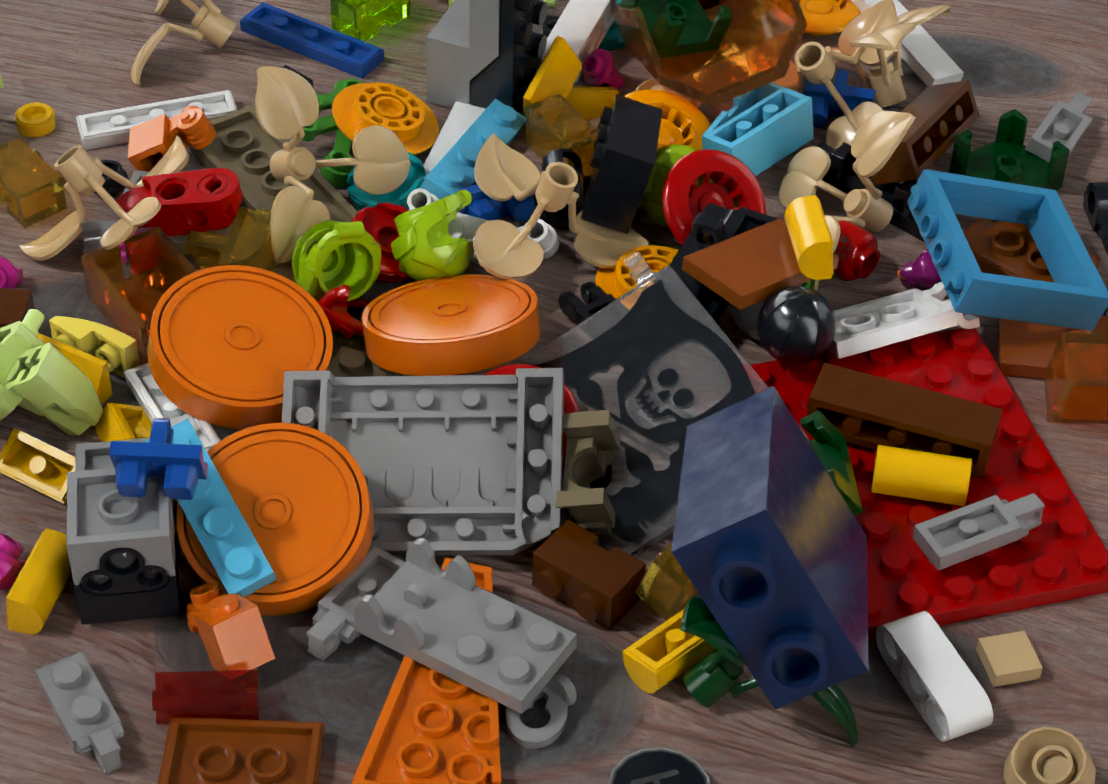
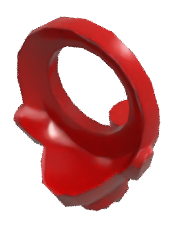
M342 284L339 287H334L317 301L328 318L332 333L339 330L348 339L353 335L364 337L362 322L354 319L348 313L347 308L352 306L366 308L370 302L360 298L347 301L350 293L349 285Z

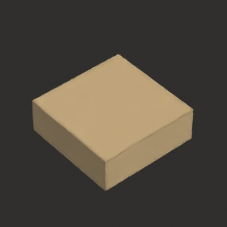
M1025 630L978 638L976 651L993 687L1041 678L1043 667Z

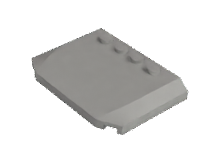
M516 368V375L334 377L331 371H284L281 423L308 426L331 436L349 451L363 473L374 509V532L368 553L374 547H378L393 556H406L411 544L418 538H424L433 549L435 556L515 555L548 539L562 526V508H556L557 491H562L563 368Z

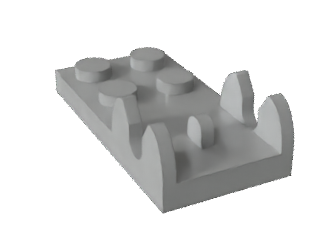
M424 538L416 539L407 550L406 562L374 596L365 595L354 608L355 631L523 714L577 648V634L476 586V579L470 565L460 555L450 561L445 567L446 571L441 569L435 561V553L427 540Z

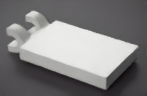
M941 281L931 289L924 291L914 288L833 311L836 324L833 342L826 351L840 359L957 325L965 329L980 327V321L974 315L968 314L963 316V313L955 312L950 299L943 301L944 297L948 294Z

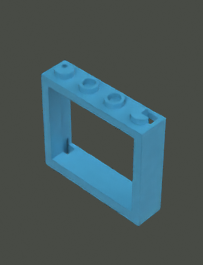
M923 169L916 185L910 189L911 195L907 203L955 312L1093 331L1108 306V290L1056 190ZM955 214L1026 225L1055 283L981 272Z

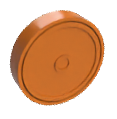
M214 266L193 272L181 278L161 296L151 319L147 350L148 364L160 390L172 403L187 414L216 426L246 429L260 424L281 423L284 371H328L333 350V336L328 318L318 302L306 290L290 279L272 271L252 266Z
M454 275L412 282L392 289L375 298L366 306L361 318L368 358L385 370L413 376H450L490 369L524 355L537 344L541 336L538 298L535 291L520 281L502 279L493 275Z
M267 423L235 432L207 451L277 580L244 597L258 606L260 615H289L318 606V602L335 585L347 578L362 563L368 554L372 542L374 509L367 483L359 465L349 451L338 441L308 426L293 423ZM178 503L176 514L178 538L182 551L201 584L217 583L220 591L228 594Z

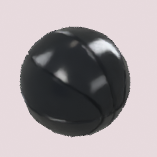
M801 286L787 287L773 294L764 302L760 309L757 323L758 336L763 348L778 361L792 365L806 364L821 356L833 342L836 327L835 316L828 301L820 293Z

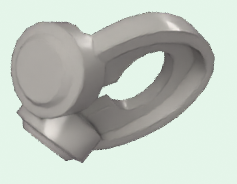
M554 675L527 707V709L533 708L534 702L542 697L546 699L545 712L549 715L550 720L545 726L530 728L522 723L520 719L521 713L509 707L506 708L507 732L516 744L526 749H539L552 744L559 738L567 723L568 707L575 703L577 697L576 688L565 675Z

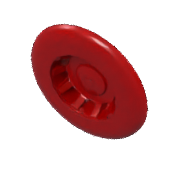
M711 149L693 151L680 158L666 177L662 193L664 216L672 234L681 245L691 232L692 223L699 212L703 213L708 203L730 210H738L740 207L766 215L765 197L757 178L742 161L726 152ZM696 179H698V182H699V186H698V187H696V183H697V180H696Z

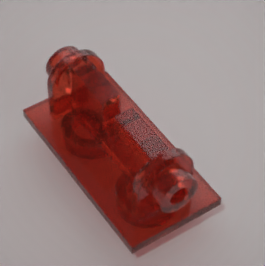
M258 669L155 673L156 690L152 692L153 711H156V724H169L170 717L259 720Z

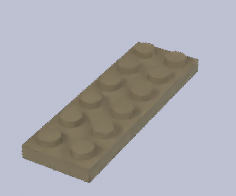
M250 105L211 120L210 123L215 127L217 134L213 142L207 147L195 150L190 145L188 148L208 169L227 168L238 176L243 193L241 205L247 211L250 210L251 216L270 235V216L273 202L278 193L287 187L284 182L278 181L272 175L270 159L276 151L284 149L283 143L289 141L278 140L267 135L258 122L255 106ZM314 169L313 174L309 178L299 180L314 191L312 200L321 201L326 205L331 220L351 222L358 213L316 169Z

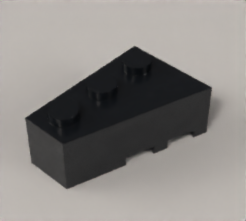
M616 94L612 108L604 106L598 122V132L593 146L595 149L590 162V166L594 168L580 219L628 234L655 165L662 109Z

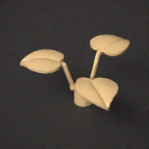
M159 0L155 13L160 15L170 0ZM180 0L196 13L190 22L191 25L196 27L195 30L165 22L147 40L135 57L131 68L132 81L140 86L141 73L145 63L158 43L169 33L177 32L184 34L198 42L203 37L220 49L235 29L236 23L220 13L222 10L215 6L211 0H202L207 7L204 5L198 7L191 0Z
M883 0L869 7L850 21L839 37L838 48L841 53L833 51L830 46L824 48L818 42H807L795 54L796 65L790 60L783 58L770 60L757 67L745 79L732 85L734 94L744 93L748 88V79L752 75L796 92L804 88L805 77L812 84H824L845 114V116L835 119L830 124L826 134V144L834 149L840 147L844 142L852 145L853 139L863 122L872 114L883 111V109L873 102L866 101L851 111L831 82L835 72V63L831 58L849 64H855L860 59L868 66L879 65L880 62L876 48L851 47L849 42L864 34L878 32L885 27L900 24L894 2L892 0ZM884 50L886 60H889L896 53Z
M949 5L918 8L898 16L900 24L885 27L878 32L864 34L849 42L851 47L876 48L880 64L870 68V76L859 61L852 65L861 76L865 88L871 87V89L875 90L874 99L878 106L881 108L891 106L907 98L901 76L904 74L901 68L900 44L917 25L927 22L939 14L949 16L951 12ZM838 47L831 48L833 51L841 53ZM884 50L896 52L894 55V67L892 62H887ZM831 58L834 63L839 62V60Z
M264 66L256 69L257 91L255 110L258 122L267 135L278 140L291 139L289 142L283 143L284 149L276 151L270 159L272 175L287 186L276 196L270 216V239L276 263H285L292 260L293 251L299 237L314 224L331 220L326 205L321 201L312 200L314 191L299 180L309 178L315 168L355 166L354 182L357 188L371 195H380L395 190L404 182L409 173L411 162L409 160L410 156L399 137L389 128L379 125L365 127L357 133L352 145L355 158L315 160L313 154L308 149L296 147L305 136L303 127L313 124L318 119L319 102L315 90L305 78L291 70L281 67Z
M880 111L869 116L860 126L851 145V154L857 158L852 168L867 189H854L846 194L822 181L830 168L831 159L825 150L811 146L799 151L791 160L787 168V174L784 175L780 185V202L787 208L797 198L815 195L817 187L843 200L844 210L848 217L824 215L833 240V252H835L840 238L839 221H852L858 226L866 227L873 232L883 230L892 218L893 207L889 202L880 198L882 191L875 188L869 177L875 175L884 167L916 117L906 112ZM811 280L812 290H818L820 280Z
M495 133L486 140L480 149L475 162L474 176L477 185L486 195L497 201H507L513 197L518 201H523L535 194L538 203L521 232L513 224L504 220H489L479 226L473 238V248L480 266L484 267L490 274L502 279L518 280L535 273L541 265L544 251L540 244L527 236L531 233L544 210L556 212L563 209L567 204L569 230L578 234L574 240V247L587 262L601 268H616L617 261L624 253L636 247L648 246L649 242L631 228L628 234L580 219L582 211L576 217V201L579 195L573 191L578 182V175L570 165L563 162H553L540 175L537 167L528 158L506 145Z
M176 135V139L169 150L146 176L177 173L185 167L189 154L179 136ZM78 144L66 151L54 165L67 180L64 187L70 193L76 211L68 215L39 239L28 244L19 245V247L29 258L37 261L50 259L66 248L82 231L81 224L88 217L79 192L89 196L96 191L121 218L104 233L100 240V244L106 250L113 249L136 233L139 226H143L153 219L160 211L161 203L155 197L144 198L126 213L102 187L105 182L102 173L129 190L135 187H143L142 180L137 184L131 182L105 166L98 157L93 159Z

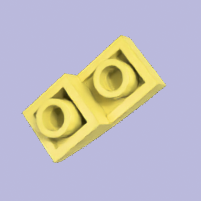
M55 316L49 320L52 339L107 361L109 372L113 371L126 380L124 371L140 366L137 340L129 335L103 324L79 318Z

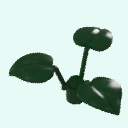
M699 593L694 594L685 605L680 630L704 639L716 648L717 651H713L683 676V681L691 695L701 705L709 708L727 692H730L737 698L744 691L759 687V684L755 678L740 682L739 676L744 673L743 667L746 666V663L734 648ZM837 684L812 694L849 735L851 747L856 745L858 741L856 718L847 697Z

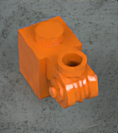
M188 106L180 114L168 118L166 114H162L130 128L127 158L136 170L150 172L169 150L176 139V135L181 138L185 148L191 145L195 150H200L213 142L217 131L200 107Z
M217 583L202 584L190 591L189 595L192 602L187 605V624L190 631L197 634L203 640L212 668L232 680L275 659L256 604L239 594L222 593Z

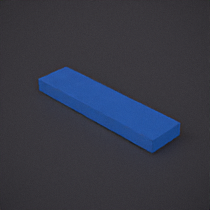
M264 2L240 19L241 31L361 79L384 61V49Z

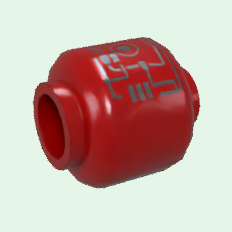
M839 221L841 232L834 252L839 256L838 267L834 270V275L844 281H853L858 278L864 279L874 271L879 262L880 251L878 250V241L872 233L852 221Z

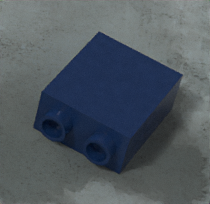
M775 387L767 388L688 425L671 552L734 648L743 658L747 668L775 709L869 671L867 536Z

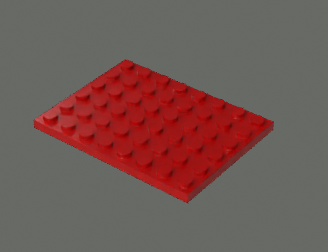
M960 328L925 334L840 359L828 352H824L816 360L802 365L786 364L775 360L744 366L755 394L772 386L775 387L808 442L814 438L801 426L800 420L807 416L809 397L824 362L1003 409L997 440L984 479L970 475L965 506L997 495L1000 500L1006 499L1008 502L1035 493L1045 505L1041 518L1042 524L1029 530V534L1018 541L939 571L914 541V525L964 506L872 493L871 488L877 450L846 442L863 509L862 513L854 517L867 536L868 640L876 639V629L878 626L922 611L928 612L936 623L942 626L1108 592V551L976 328ZM728 375L727 382L731 388V381Z

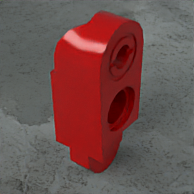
M209 168L141 177L144 186L135 187L123 193L116 202L128 213L144 198L155 197L161 203L160 211L148 223L138 228L156 227L159 237L196 235L229 227L237 217L239 206L243 200V193L238 176L232 170L227 168Z

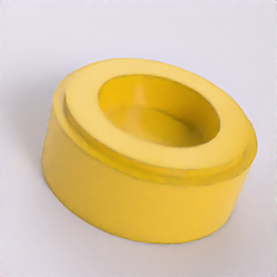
M40 102L28 103L20 107L15 113L17 131L23 136L42 137L51 133L56 127L54 110L47 104Z

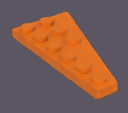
M445 557L441 569L446 571L445 567L453 559ZM468 562L474 573L476 586L493 593L492 567ZM404 656L351 784H501L498 702Z

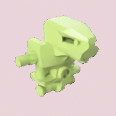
M29 309L22 322L17 321L0 328V421L19 405L39 416H45L68 435H80L91 425L95 426L104 411L91 380L50 342L45 344L38 337V330L45 317L39 310Z

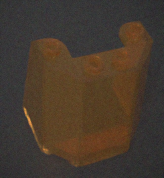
M728 0L705 10L712 23L721 5H726L733 15V19L718 50L659 58L640 7L617 5L611 8L624 44L655 80L664 87L710 107L785 77L790 66L789 61L798 40L802 38L807 26L798 0Z

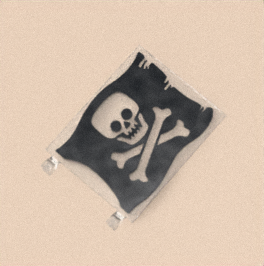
M638 251L623 259L624 264L630 270L631 278L637 284L636 287L525 360L518 357L502 364V366L528 364L541 368H563L564 383L573 393L580 412L610 410L619 434H621L620 450H617V458L606 468L605 477L595 479L587 488H604L615 510L614 528H611V538L601 540L609 551L616 546L633 557H636L674 532L687 426L768 388L671 266L668 265L655 273L650 269ZM801 429V431L803 432L804 436L806 437V439H807L808 442H809L808 436H807V435L805 434V432ZM563 470L562 483L564 482V470Z

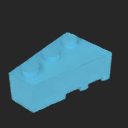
M752 75L748 79V88L744 93H737L733 97V106L728 112L722 111L702 135L703 150H719L733 155L757 176L814 139L812 98Z

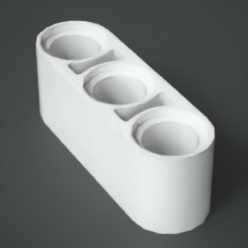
M570 0L547 38L542 61L555 37L560 36L565 39L583 65L585 58L598 49L612 25L616 15L617 0ZM582 69L579 75L577 76L574 84H576L583 74Z
M922 611L877 627L876 642L884 662L938 740L945 742L991 726L993 722V709L988 695L928 612Z

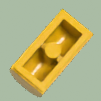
M816 195L797 198L786 208L784 219L799 269L804 276L813 280L832 279V275H834L833 240L820 200Z
M878 445L871 492L965 507L972 459Z
M46 528L41 533L6 597L8 630L30 635L37 634L42 630L72 573L66 546V534Z
M684 609L622 651L623 662L628 675L646 693H655L716 650L704 639L680 630Z

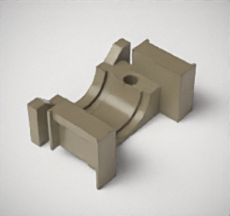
M610 410L564 413L562 429L567 437L563 491H557L556 508H568L572 516V522L598 536L599 539L611 538V528H614L615 510L604 488L590 489L587 486L595 479L605 477L606 468L617 458V450H620L621 434H619Z

